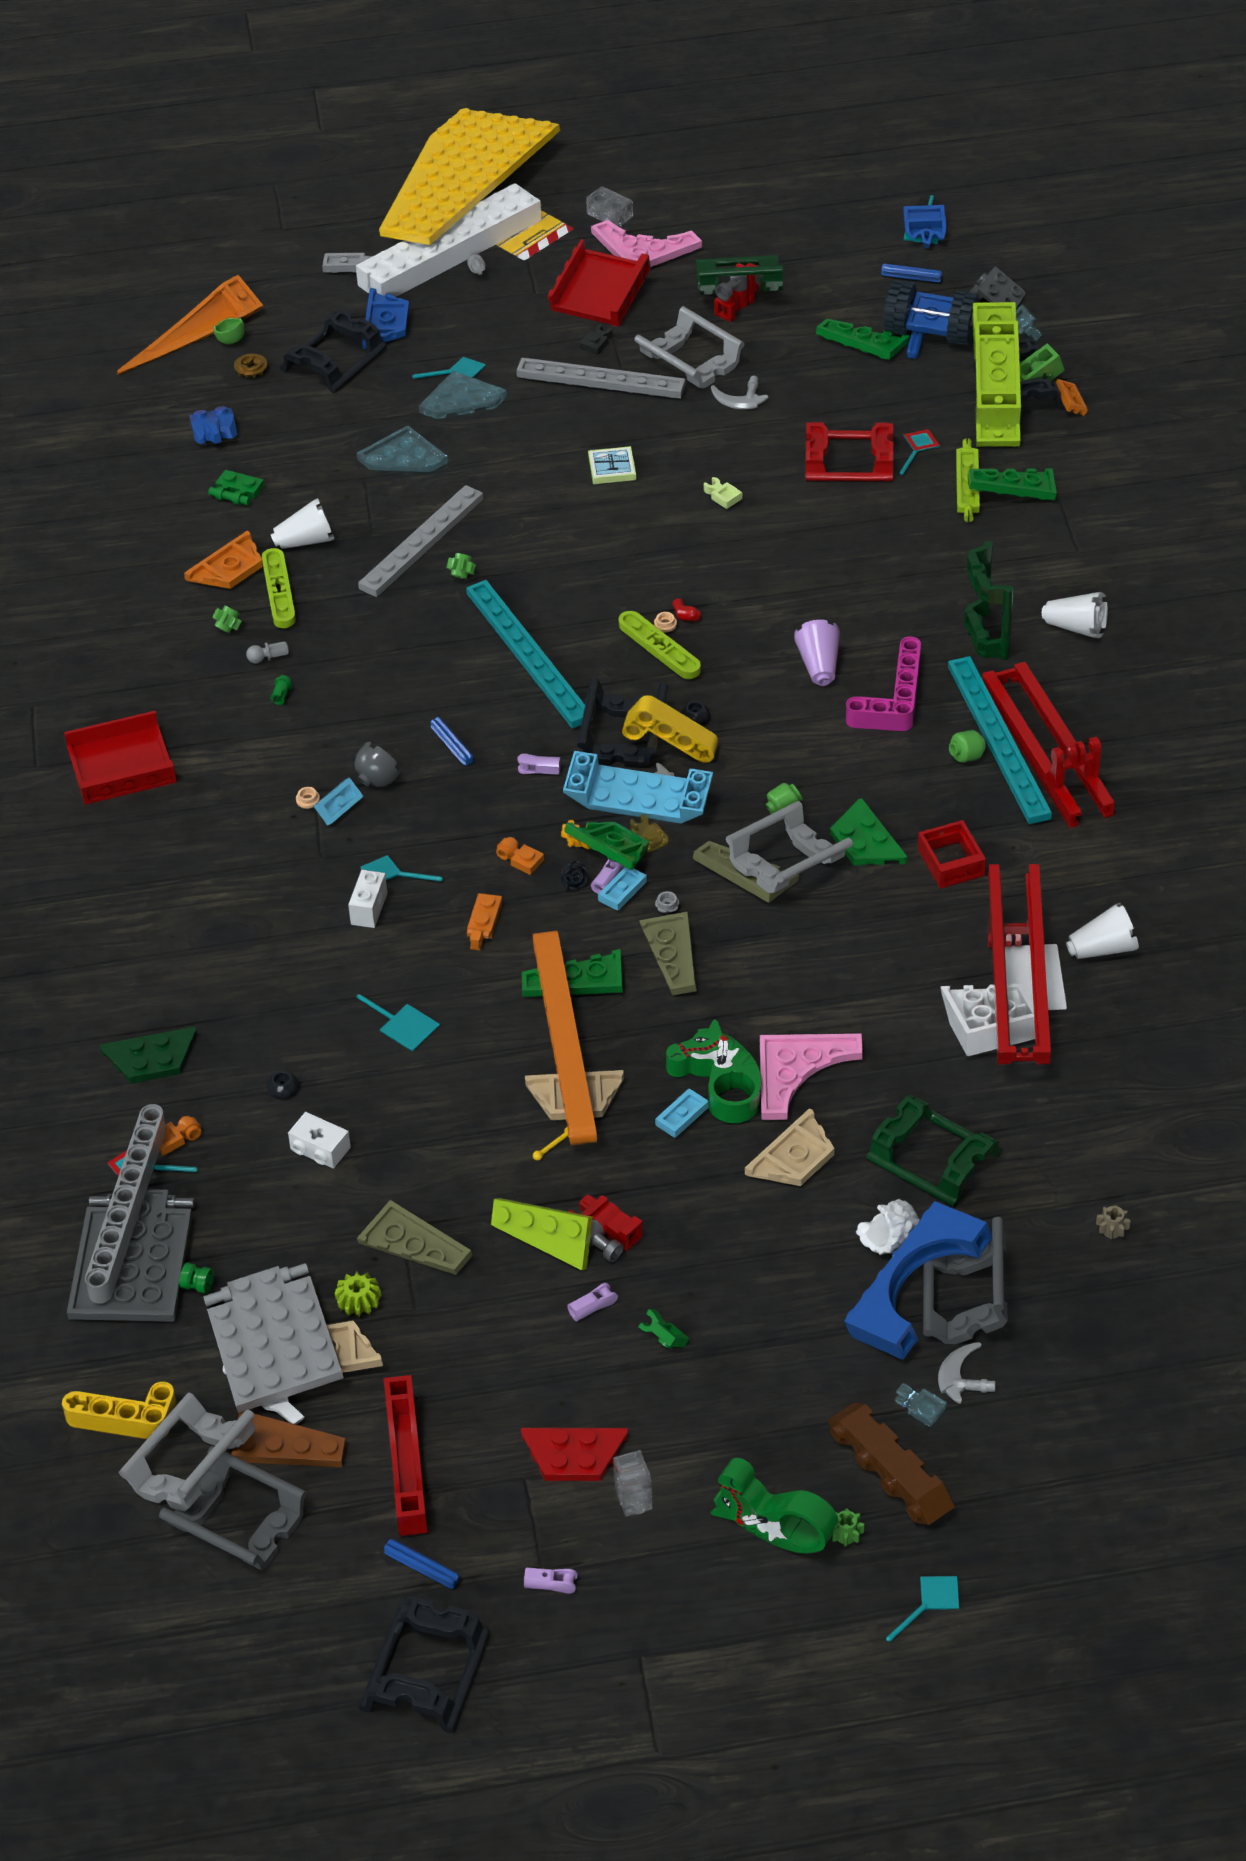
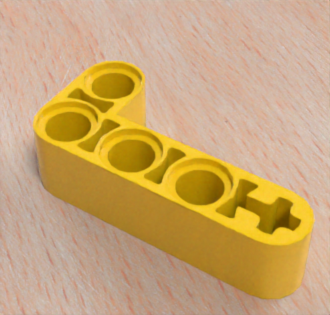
M648 695L643 696L628 711L622 733L626 738L638 740L649 730L700 762L706 763L713 760L718 744L717 736L657 698Z
M158 1382L150 1388L145 1402L73 1391L64 1396L62 1406L66 1421L72 1427L148 1439L177 1406L173 1386L168 1382Z

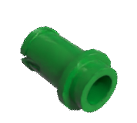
M285 675L279 676L274 681L275 688L270 696V700L273 702L276 697L274 704L282 705L285 702L288 691L292 689V681Z

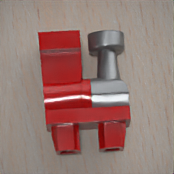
M738 263L737 265H735V268L755 267L756 265L748 263L746 266ZM756 275L730 276L728 283L723 282L715 288L718 297L715 299L714 315L732 322L736 318V312L739 309L747 307L748 303L752 304L755 301V293L758 291V283L755 281Z
M587 1194L581 1199L579 1203V1209L583 1211L581 1215L593 1217L589 1247L595 1245L603 1250V1257L608 1261L615 1262L621 1256L623 1249L628 1251L643 1237V1221L636 1216L629 1217L615 1204L608 1202L605 1196L601 1195L596 1199Z

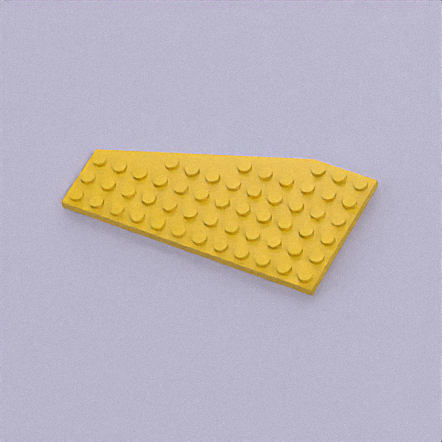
M468 108L460 109L457 114L448 119L445 124L430 135L379 228L380 236L431 245L559 133V124L551 123L550 121H537L532 118L524 119L517 116H505L500 113L492 114L485 111H473Z

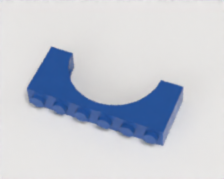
M934 1201L931 1207L924 1212L915 1228L909 1232L900 1248L893 1253L888 1264L878 1273L877 1278L869 1289L863 1293L862 1298L854 1309L847 1314L844 1323L851 1337L903 1360L918 1338L912 1324L896 1313V1300L902 1284L914 1270L938 1257L960 1254L979 1258L992 1241V1234L987 1222Z

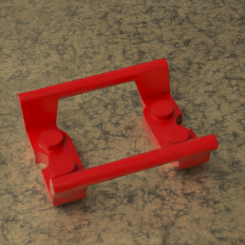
M806 422V440H809L806 441V481H893V441H890L893 440V423H876L871 431L828 430L824 422ZM828 439H871V452L876 456L872 472H826L823 456L828 451Z

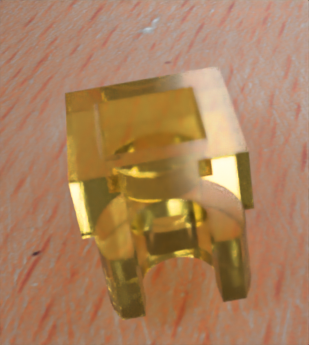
M641 815V823H636L633 819L630 820L631 830L649 841L648 853L668 844V836L656 822L649 825L646 815Z

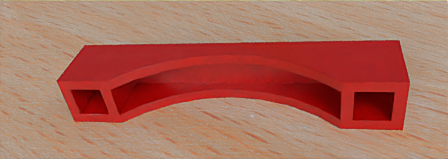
M411 1375L384 1378L399 1536L428 1533Z

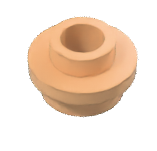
M661 612L656 616L654 626L667 633L676 628L677 621L672 613Z
M312 787L301 788L296 796L297 805L305 809L313 808L320 801L318 792Z

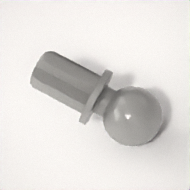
M473 254L468 258L467 264L473 273L482 275V271L485 270L483 258L478 254Z
M285 641L269 645L265 643V648H261L258 645L249 647L246 656L250 662L259 663L264 657H267L268 661H270L273 657L287 655L289 650Z

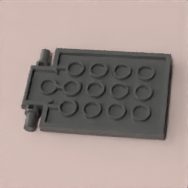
M169 1190L146 1191L113 1295L107 1302L97 1304L89 1298L85 1276L113 1194L90 1196V1207L86 1209L68 1303V1319L175 1321L180 1293L179 1278L185 1263L192 1221L191 1209H194L195 1199L177 1198L176 1195H170Z

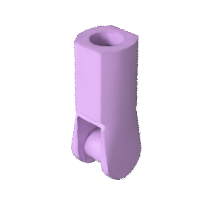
M521 754L517 758L520 764L518 771L521 774H560V757Z
M608 859L603 869L591 883L592 890L599 894L625 867L616 861Z
M603 1283L587 1295L568 1304V1311L577 1322L599 1309L614 1304L618 1299V1295L610 1291L608 1283Z
M526 1568L524 1588L553 1590L571 1594L576 1590V1586L573 1583L577 1579L578 1574L573 1569Z

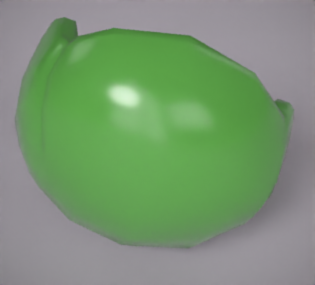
M227 318L218 325H215L213 332L219 342L234 344L243 338L245 326L241 318Z

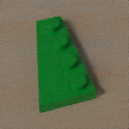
M832 319L824 320L816 328V334L823 336L827 340H834L842 343L844 346H851L860 349L864 353H871L879 356L881 359L888 360L904 348L910 339V335L902 334V337L892 336L893 332L886 330L883 333L872 332L871 327L853 328L851 323Z
M1035 468L1027 469L1026 472H1016L1015 469H1006L1004 472H998L996 469H969L967 475L969 489H974L975 491H990L997 494L1034 497L1040 500H1055L1057 494L1053 468H1045L1044 472H1037Z
M620 949L613 950L610 955L601 957L600 954L590 956L589 960L576 962L575 959L566 961V964H564L570 995L622 992ZM538 968L522 972L523 997L543 996Z

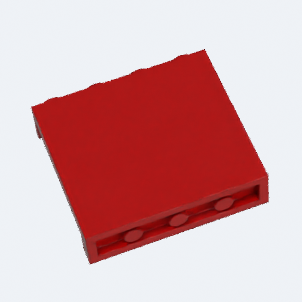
M581 239L578 246L574 247L570 260L566 261L562 274L558 275L554 288L549 291L548 301H550L551 310L619 327L651 270L649 255L641 253L638 260L635 261L585 249L584 240Z
M155 711L64 732L67 749L84 805L177 783L174 765L165 747Z

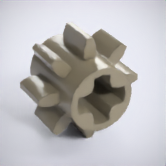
M1117 1205L1108 1208L1103 1207L1102 1215H1097L1096 1224L1100 1225L1099 1233H1104L1110 1239L1119 1236L1124 1237V1230L1130 1228V1220L1127 1219L1128 1211H1123Z

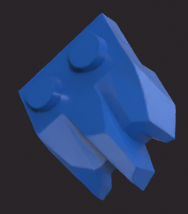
M944 205L904 206V229L912 239L921 237L924 248H929L931 238L944 240L946 232Z
M223 406L215 408V411L206 412V410H199L189 415L194 439L198 444H203L206 441H212L216 444L222 442V438L230 439L238 435L231 408Z

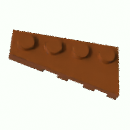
M244 1411L239 1413L238 1418L244 1413ZM254 1414L253 1423L256 1430L243 1445L232 1448L231 1455L248 1463L343 1467L346 1441L345 1438Z

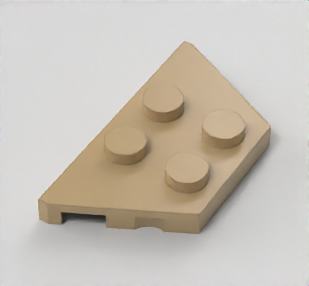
M623 1070L585 1072L594 1118L603 1117L624 1080ZM558 1075L525 1076L527 1088L550 1120L566 1119Z
M809 1108L745 1167V1175L801 1186L833 1157L834 1147L830 1140L825 1137V1131L822 1126L818 1125L815 1120L813 1110Z
M354 1321L327 1325L342 1373L383 1366L380 1354L376 1353L371 1347L370 1341L365 1335L361 1334L359 1327Z

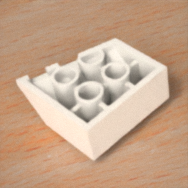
M1007 984L1010 1045L1035 1039L1033 1004L1021 984ZM965 985L964 989L950 990V986H941L949 1023L966 1055L971 1056L997 1049L994 985H989L987 989H974L973 985Z

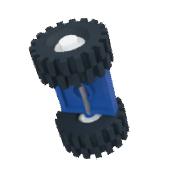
M893 280L888 291L887 303L884 309V330L907 335L909 330L947 336L949 343L970 346L974 338L973 303H980L978 293L958 290L954 294V298L916 292V283Z

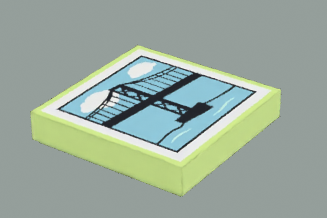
M631 446L588 451L593 484L636 480Z

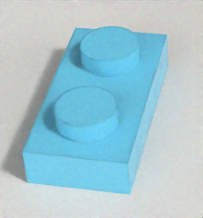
M347 778L315 804L314 808L325 823L329 825L359 801L363 795L352 780Z
M625 867L598 894V901L619 911L647 882V875L635 869L630 870Z
M688 1089L655 1119V1124L676 1138L709 1108V1101Z

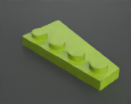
M502 1198L494 1199L492 1226L580 1270L587 1269L593 1217Z

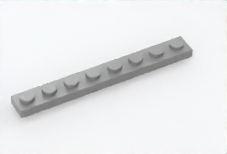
M521 358L516 370L517 377L680 399L686 386L684 378L530 358Z
M465 485L358 582L359 589L378 597L483 500V493Z

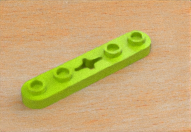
M277 548L267 549L262 554V562L273 623L279 628H289L294 625L296 617L284 553ZM276 584H280V587H281V592H280V593H278V590H277V588H276V587H277Z
M626 611L620 614L619 628L680 677L694 679L700 675V661L635 611Z

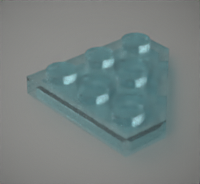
M452 371L419 405V413L440 419L445 418V414L454 412L462 415L473 413L476 408L486 407L487 410L495 409L507 397V392L503 388Z
M408 425L357 452V460L370 470L432 472L448 463L447 455Z

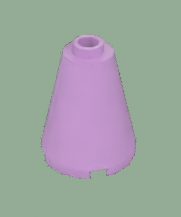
M827 620L805 622L802 624V629L799 631L796 629L795 643L812 682L820 686H826L835 678L840 630L837 624L834 623L833 626L828 624Z

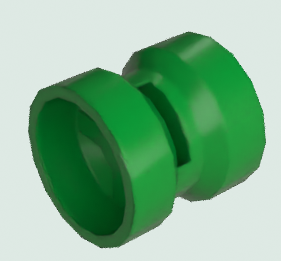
M185 1263L180 1273V1288L186 1290L193 1288L198 1293L208 1294L214 1281V1269L209 1267L198 1268L196 1264Z

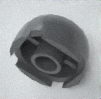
M365 742L356 754L354 763L355 770L359 774L358 780L367 787L370 784L374 787H386L392 784L402 773V769L399 768L397 770L395 768L397 762L382 748L376 746L373 749L369 747L371 742Z

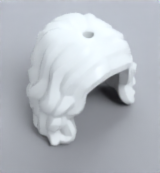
M900 1199L891 1201L888 1205H878L877 1208L881 1212L880 1214L876 1215L871 1222H861L858 1224L856 1234L860 1236L863 1245L869 1247L871 1251L880 1255L893 1254L900 1248L909 1232L920 1221L913 1207L908 1202Z

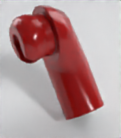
M677 598L672 602L676 615L680 620L698 621L700 619V610L692 606H685L682 599Z

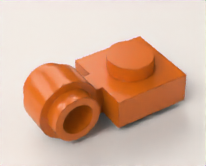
M504 838L497 845L496 853L503 860L510 859L511 866L531 875L544 861L543 853L525 844L518 849L519 844L514 838Z
M190 1116L182 1117L176 1127L172 1122L167 1123L159 1152L164 1156L185 1144L184 1138L191 1141L196 1140L201 1135V1125L194 1117Z

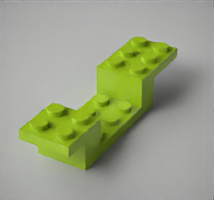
M1016 302L973 303L977 395L976 446H1020L1021 393Z

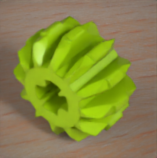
M356 1271L355 1276L351 1277L346 1274L345 1280H338L335 1299L340 1311L345 1310L348 1316L356 1313L360 1317L361 1313L365 1312L370 1315L371 1308H378L381 1290L376 1278H370L368 1272L360 1276Z

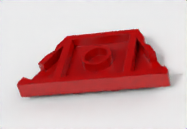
M521 1428V1438L529 1447L530 1454L534 1462L538 1464L539 1471L545 1481H601L607 1472L608 1465L613 1463L618 1455L617 1450L623 1441H627L628 1428Z

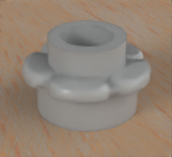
M666 891L658 895L655 906L658 907L659 912L670 914L678 909L679 900L674 893Z

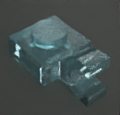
M1021 304L1016 310L1018 333L1023 334L1025 332L1037 341L1042 334L1032 325L1036 318L1027 307Z
M904 1383L897 1389L896 1393L898 1396L895 1399V1403L908 1407V1414L929 1427L935 1423L946 1409L947 1402L924 1388L919 1394Z

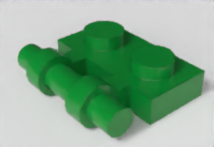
M225 470L215 482L216 488L210 487L208 494L215 496L216 499L221 501L226 499L236 505H249L251 499H255L264 488V480Z

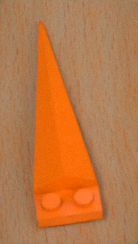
M236 275L222 283L167 332L118 369L117 375L213 335L214 326L227 318H241L242 321H245L247 317L262 310L263 304L241 277Z

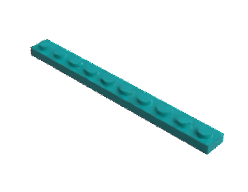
M484 580L466 587L469 598L571 728L580 726L585 704L488 581Z
M971 657L948 661V669L1028 824L1050 820L1052 812Z

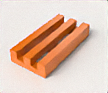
M1057 379L1056 384L1061 392V400L1068 412L1073 410L1075 414L1079 412L1080 415L1085 416L1088 409L1076 385Z

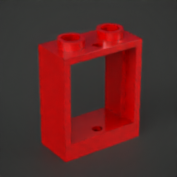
M963 820L918 832V851L940 889L985 876L986 858ZM960 843L967 857L940 864L933 850Z

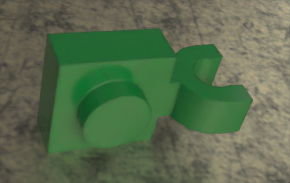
M649 1309L646 1314L652 1319L651 1325L641 1322L639 1328L645 1332H653L659 1337L658 1341L667 1348L685 1347L689 1337L672 1323L665 1322L655 1309Z

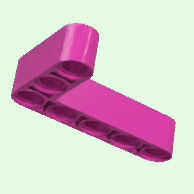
M912 636L905 637L900 642L894 699L849 698L846 702V723L848 726L893 731H907L912 728L921 655V642L918 638Z

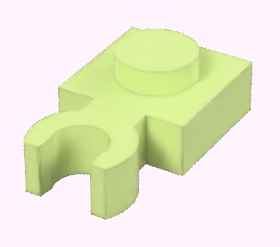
M713 477L712 485L704 483V491L707 494H711V499L726 509L742 500V492L728 482L722 485L718 478Z

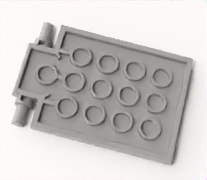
M306 1263L289 1269L287 1266L280 1269L279 1266L227 1282L228 1286L222 1287L221 1291L203 1296L206 1307L225 1301L224 1304L209 1308L207 1311L238 1413L344 1378L311 1277L307 1276L295 1281L291 1280L309 1273Z

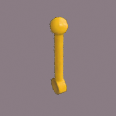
M566 1127L565 1133L542 1150L535 1151L533 1153L534 1160H541L546 1152L569 1137L568 1128Z

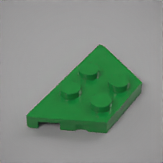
M862 798L858 799L830 828V835L836 843L846 838L852 840L853 845L846 849L845 855L853 865H884V861L899 860V864L907 863L906 854Z
M586 822V828H578L573 823H566L565 833L588 845L590 849L604 854L609 860L616 861L630 870L635 868L648 850V840L616 822Z

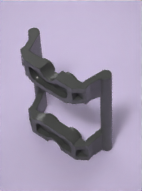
M994 1217L992 1219V1241L979 1258L960 1254L947 1255L923 1264V1334L925 1336H933L944 1344H958L972 1339L974 1333L979 1329L989 1333L1002 1328L1008 1321L1007 1302L1004 1300L1003 1253L1006 1251V1233L1003 1231V1219L1001 1217ZM993 1265V1304L987 1303L956 1315L949 1322L934 1311V1269L944 1274L967 1275Z
M211 1446L209 1448L208 1453L214 1448V1446ZM224 1452L200 1480V1490L202 1493L186 1511L176 1509L174 1512L163 1508L159 1513V1518L262 1570L270 1564L279 1552L278 1546L275 1544L276 1541L281 1538L288 1539L299 1525L304 1514L303 1505L307 1491ZM231 1467L278 1490L281 1507L278 1511L270 1513L249 1540V1549L200 1526L224 1496L223 1489L229 1478Z

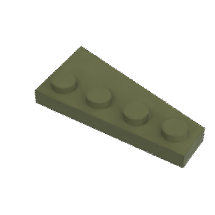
M708 841L695 850L693 854V859L768 903L799 881V874L790 879L788 886L775 893H768L756 884L757 877L745 876L733 866L729 859L730 848ZM771 863L772 866H774L776 869L782 872L780 870L781 866Z
M688 912L639 920L672 996L697 991Z
M391 1200L357 1237L359 1244L455 1275L473 1256L470 1249Z

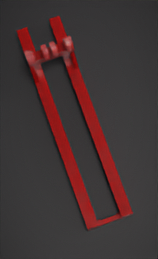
M1026 662L1014 664V668L995 673L992 670L982 673V680L1008 730L1068 827L1078 826L1079 822L1075 817L1082 814L1064 784L1065 770L1070 768L1074 769L1103 817H1112L1114 815L1115 802L1099 778L1101 757L1099 738L1096 736L1089 739L1088 747L1090 752L1086 753L1084 743L1075 741ZM1008 678H1010L1012 683H1020L1059 747L1053 748L1051 751L1052 764L1002 684L1008 683Z
M989 864L990 912L988 947H992L998 1064H1011V1061H1036L1037 1064H1050L1051 1047L1039 864H1029V873H1026L1027 923L1003 922L1002 885L999 864ZM1012 934H1015V947H1021V934H1029L1036 1045L1033 1047V1053H1028V1048H1021V1053H1016V1047L1010 1046L1005 947H1011Z

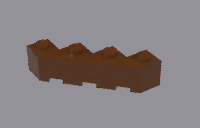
M852 1403L827 1419L831 1427L830 1433L834 1440L839 1444L852 1445L856 1452L855 1459L859 1466L864 1470L878 1472L881 1478L880 1484L882 1489L889 1496L904 1499L907 1505L906 1512L915 1523L930 1525L955 1508L943 1482L936 1475L930 1477L923 1469L924 1463L910 1449L904 1451L898 1445V1436L885 1423L879 1425L871 1417L873 1411L866 1404Z

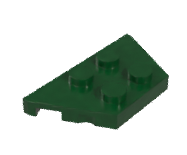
M194 1026L100 1044L99 1046L101 1054L107 1056L112 1061V1066L117 1071L122 1072L123 1077L130 1084L181 1074L184 1061L188 1058L191 1051L190 1045L192 1040L196 1039L197 1033Z

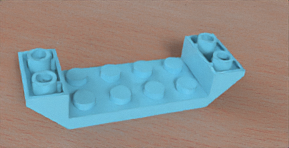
M574 751L563 793L591 810L683 823L703 814L713 772L689 769L688 777L681 778L599 765L597 754Z

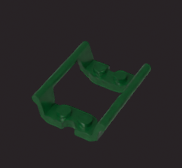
M778 255L696 259L697 283L700 295L716 294L715 288L720 284L718 278L726 276L762 274L763 276L760 277L761 290H783V266L779 265ZM738 263L742 265H747L748 263L760 265L755 267L716 269L718 266H735Z
M985 541L983 546L970 549L967 555L968 577L977 597L980 599L972 604H968L965 609L964 626L968 635L971 634L972 644L979 656L1008 660L1014 588L1007 585H992L993 543ZM990 603L1003 605L1001 638L989 640L988 630L983 628L982 617L989 614Z
M911 1094L906 1096L896 1107V1114L898 1116L895 1118L887 1117L877 1128L872 1137L871 1148L866 1159L955 1208L959 1202L963 1184L975 1171V1164L973 1162L984 1161L989 1154L998 1158L1002 1154L1003 1149L999 1147V1141L983 1132L975 1134L930 1110L929 1103ZM923 1117L964 1139L950 1155L948 1166L938 1186L893 1162V1145L904 1141L921 1123Z

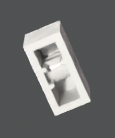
M361 870L348 904L351 925L375 928L387 896L385 873Z
M307 1112L301 1116L288 1132L290 1148L295 1153L305 1155L314 1159L318 1164L327 1165L333 1169L351 1148L349 1132Z

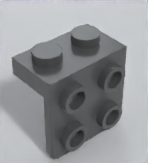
M996 266L988 274L984 272L976 281L979 285L975 284L969 291L978 293L980 300L984 297L990 303L1016 302V307L1025 296V291Z

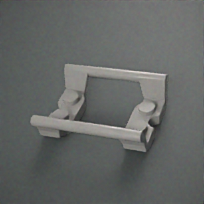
M684 306L679 310L677 325L665 332V339L657 338L649 341L641 335H637L634 339L639 344L642 353L650 358H662L685 372L687 380L699 388H706L714 383L716 375L724 376L734 370L739 363L741 349L744 347L743 341ZM695 323L724 340V354L711 358L696 369L672 355L673 352L685 345V341L692 333Z
M799 801L726 837V842L730 848L729 859L733 866L745 876L757 877L756 884L768 893H775L789 885L792 877L819 863H833L845 856L846 849L853 845L850 838H846L834 845L824 839L817 840V833L804 824L803 807ZM784 819L786 831L793 845L809 858L780 872L759 855L750 854L748 849L750 835Z
M187 1393L121 1468L119 1474L144 1499L155 1503H160L166 1499L171 1508L186 1511L202 1493L200 1490V1480L227 1449L243 1445L256 1430L253 1423L255 1415L252 1411L246 1409L237 1421L225 1422L222 1416L206 1412L196 1397L191 1393ZM179 1419L201 1436L204 1442L215 1445L186 1480L166 1474L154 1476L145 1460Z

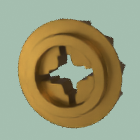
M246 354L236 359L234 370L239 376H245L246 379L250 376L255 378L256 375H263V372L267 370V360L259 354Z

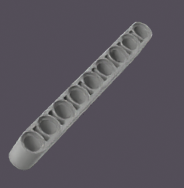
M149 1104L140 1111L85 1276L89 1298L97 1304L107 1302L113 1295L166 1132L163 1110L156 1104Z

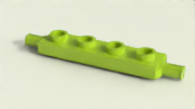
M965 438L962 441L963 448L956 449L957 513H964V520L968 522V516L969 522L973 521V513H979L980 509L979 491L969 489L967 475L969 469H979L978 449L971 448L972 441L969 438L968 444Z

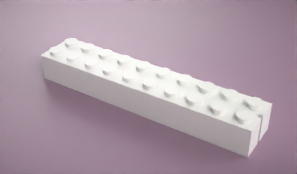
M514 183L480 201L431 245L402 241L356 265L358 286L367 293H369L370 288H374L378 294L383 296L388 293L397 297L464 262L471 255L479 254L541 221L540 200Z

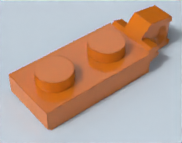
M478 893L467 927V936H470L471 941L470 949L480 951L484 938H492L502 906V896Z

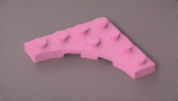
M610 220L591 226V233L614 256L637 261L641 253L647 254L650 259V267L702 248V240L692 230L677 235L667 236V239L661 240L653 239V236L640 234L637 237L628 235L626 230L616 226Z
M760 1035L762 1120H787L789 1105L796 1090L807 1078L817 1071L844 1061L862 1060V1035Z

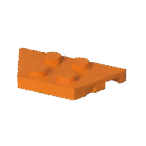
M246 531L186 571L184 576L185 580L231 589L262 568L263 563L260 554L257 553L256 545L251 539L250 532Z

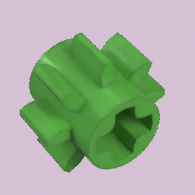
M456 553L455 558L448 559L446 568L451 570V576L467 579L468 574H474L476 564L471 562V556Z
M224 605L222 610L217 608L213 615V618L217 620L215 626L230 633L232 628L237 630L242 622L237 618L240 613Z
M848 1509L840 1513L836 1512L839 1525L833 1533V1541L838 1540L844 1546L853 1542L858 1543L859 1534L864 1533V1523H860V1514H855Z

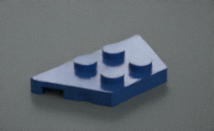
M370 288L365 320L373 323L379 329L382 342L385 343L406 336L410 309L409 301L396 298L388 293L383 296L378 294L376 289ZM362 339L363 349H366L365 339Z

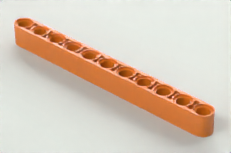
M558 931L534 933L535 957L570 1144L572 1146L597 1142L595 1121Z

